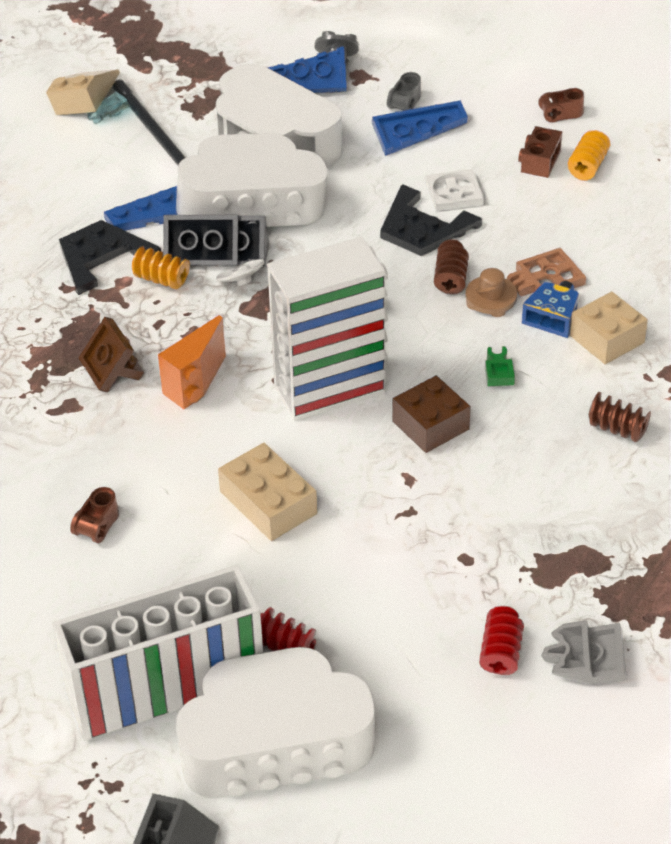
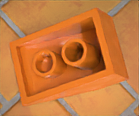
M216 316L158 354L162 394L182 409H186L193 403H196L205 395L226 357L222 316Z

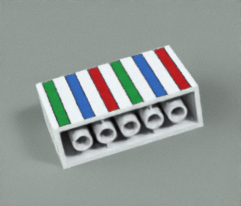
M358 237L267 263L274 387L294 422L385 394V382H387L385 362L388 360L385 350V342L388 341L385 330V322L388 321L385 309V301L388 300L385 280L388 279V272L385 264L380 263L376 258L374 248L368 246L363 237Z
M238 564L52 622L66 693L84 741L180 710L190 700L203 696L204 677L214 665L227 659L263 653L260 609Z

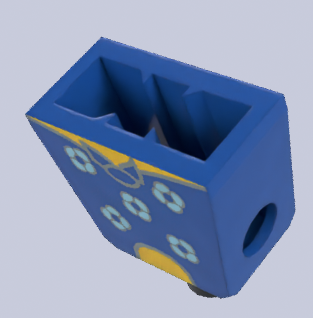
M562 281L560 285L544 282L523 303L521 324L568 338L570 335L572 312L578 309L579 293L574 290L573 284L569 281Z

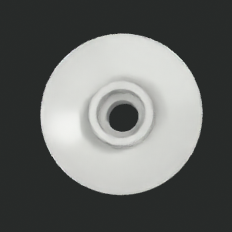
M258 259L240 264L218 274L216 280L221 282L236 281L238 286L247 284L252 281L251 275L256 273L265 262L263 259Z

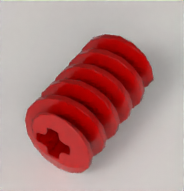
M497 606L490 609L487 613L479 659L480 667L487 672L510 675L518 670L517 661L520 657L519 651L521 650L524 623L519 618L517 611L512 607Z
M272 607L267 608L264 613H260L263 646L267 645V648L271 651L296 647L315 650L316 629L311 628L305 634L306 624L301 622L294 628L295 619L290 617L284 623L285 614L282 612L273 618L275 609Z

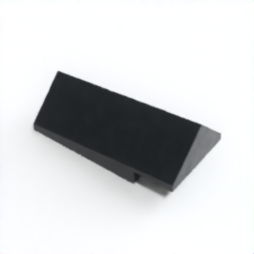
M163 215V254L172 255V260L177 256L181 258V262L184 259L189 260L190 266H239L240 264L258 259H263L266 263L269 238L265 215Z

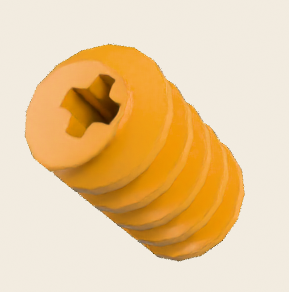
M591 130L581 137L568 160V169L575 178L587 181L595 176L611 146L610 139L606 134L597 130Z
M143 246L136 251L132 261V272L135 277L143 278L147 281L152 280L153 283H161V285L170 286L172 289H179L186 281L190 271L189 260L184 259L181 262V258L177 256L172 260V255H164L161 251L155 253L154 249L151 248L145 252Z

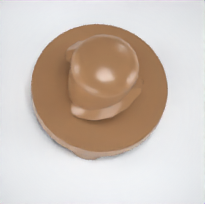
M487 268L481 272L480 277L472 280L467 285L465 292L466 305L469 309L491 314L494 317H502L506 311L515 305L517 289L512 282L505 279L504 273L501 270Z

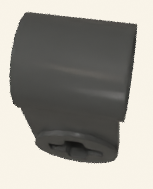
M406 72L401 75V78L388 93L387 107L391 109L396 107L404 111L413 109L421 98L420 75L415 72Z

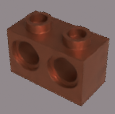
M535 126L531 135L528 134L526 137L525 148H521L519 151L518 162H521V173L549 178L561 152L563 131Z

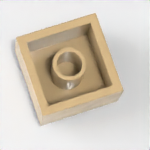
M611 291L572 312L570 336L606 365L645 343L648 319Z

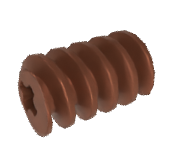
M446 240L438 247L433 282L438 290L446 294H458L464 290L466 285L469 253L458 240Z
M598 391L589 409L590 425L596 427L600 424L601 430L606 431L610 428L612 434L616 435L620 432L623 438H628L631 435L632 441L638 442L647 430L651 410L646 416H642L643 407L639 406L634 413L632 412V403H628L625 409H623L622 400L618 399L615 405H612V396L610 395L603 402L601 401L602 393Z

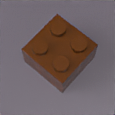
M437 375L392 398V422L425 453L470 430L471 406Z

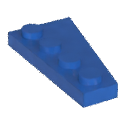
M344 46L336 48V51L326 53V51L318 53L311 58L296 59L295 62L286 65L282 63L268 67V69L313 93L347 92Z
M461 100L372 116V125L384 155L387 156L467 123L468 115Z
M177 186L104 211V219L107 223L125 231L146 227L149 222L163 224V215H177Z

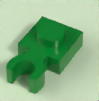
M502 346L500 354L493 353L491 347L487 348V360H485L487 386H510L515 384L512 359H507V348L505 346Z

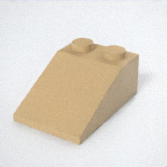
M119 69L83 72L54 79L46 94L55 114L96 112L119 76L120 71Z

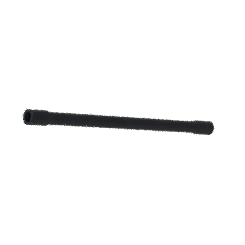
M121 79L116 80L112 86L113 90L121 100L125 101L178 166L186 157L134 96L128 85Z

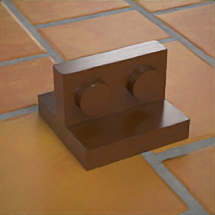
M104 316L79 356V360L98 390L108 392L118 376L139 381L145 373L138 364V359L132 355L134 349L114 319Z

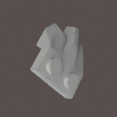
M587 620L565 623L551 632L552 636L559 643L545 647L541 656L545 662L555 663L552 669L553 675L594 685L627 680L623 633L620 623L589 627Z

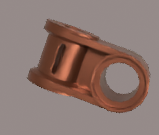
M569 88L567 90L546 92L541 95L538 105L544 110L545 120L556 122L566 119H577L583 116V90Z
M99 487L92 491L89 498L81 509L75 513L71 521V534L77 536L82 534L92 538V541L95 543H101L113 523L119 517L115 492L109 487Z

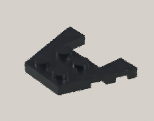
M402 184L381 227L380 238L419 256H423L437 249L441 243L454 236L460 238L466 235V230L474 228L476 230L482 226V218L463 210L451 223H447L436 216H431L413 207L421 199V192Z
M103 220L92 223L59 239L64 260L78 295L98 286L97 278L89 271L90 269L126 252H130L134 256L136 251L142 246L145 248V252L149 248L154 249L155 253L161 251L158 245Z

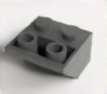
M152 793L133 844H215L220 829L219 825L187 801Z

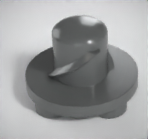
M323 31L322 36L315 40L314 48L319 53L325 51L329 53L336 51V48L344 46L346 68V63L349 62L347 57L358 53L359 42L354 34L339 35L333 31Z

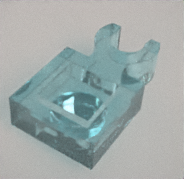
M115 92L102 101L96 112H88L86 115L88 120L98 124L106 116L111 118L120 115L123 110L129 107L126 98Z

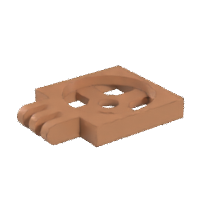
M561 247L516 262V272L510 273L507 276V280L514 284L520 296L534 293L541 286L538 281L544 279L551 280L556 285H560L562 281H569L573 284L574 288L586 285V276ZM536 265H538L541 268V270L533 273L530 272V270ZM548 270H553V271H555L556 273H555V274H547L546 271H548ZM570 271L573 278L565 280L561 274Z

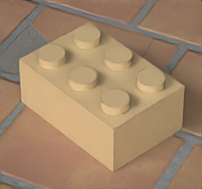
M264 442L218 468L220 492L271 542L317 515L316 490Z

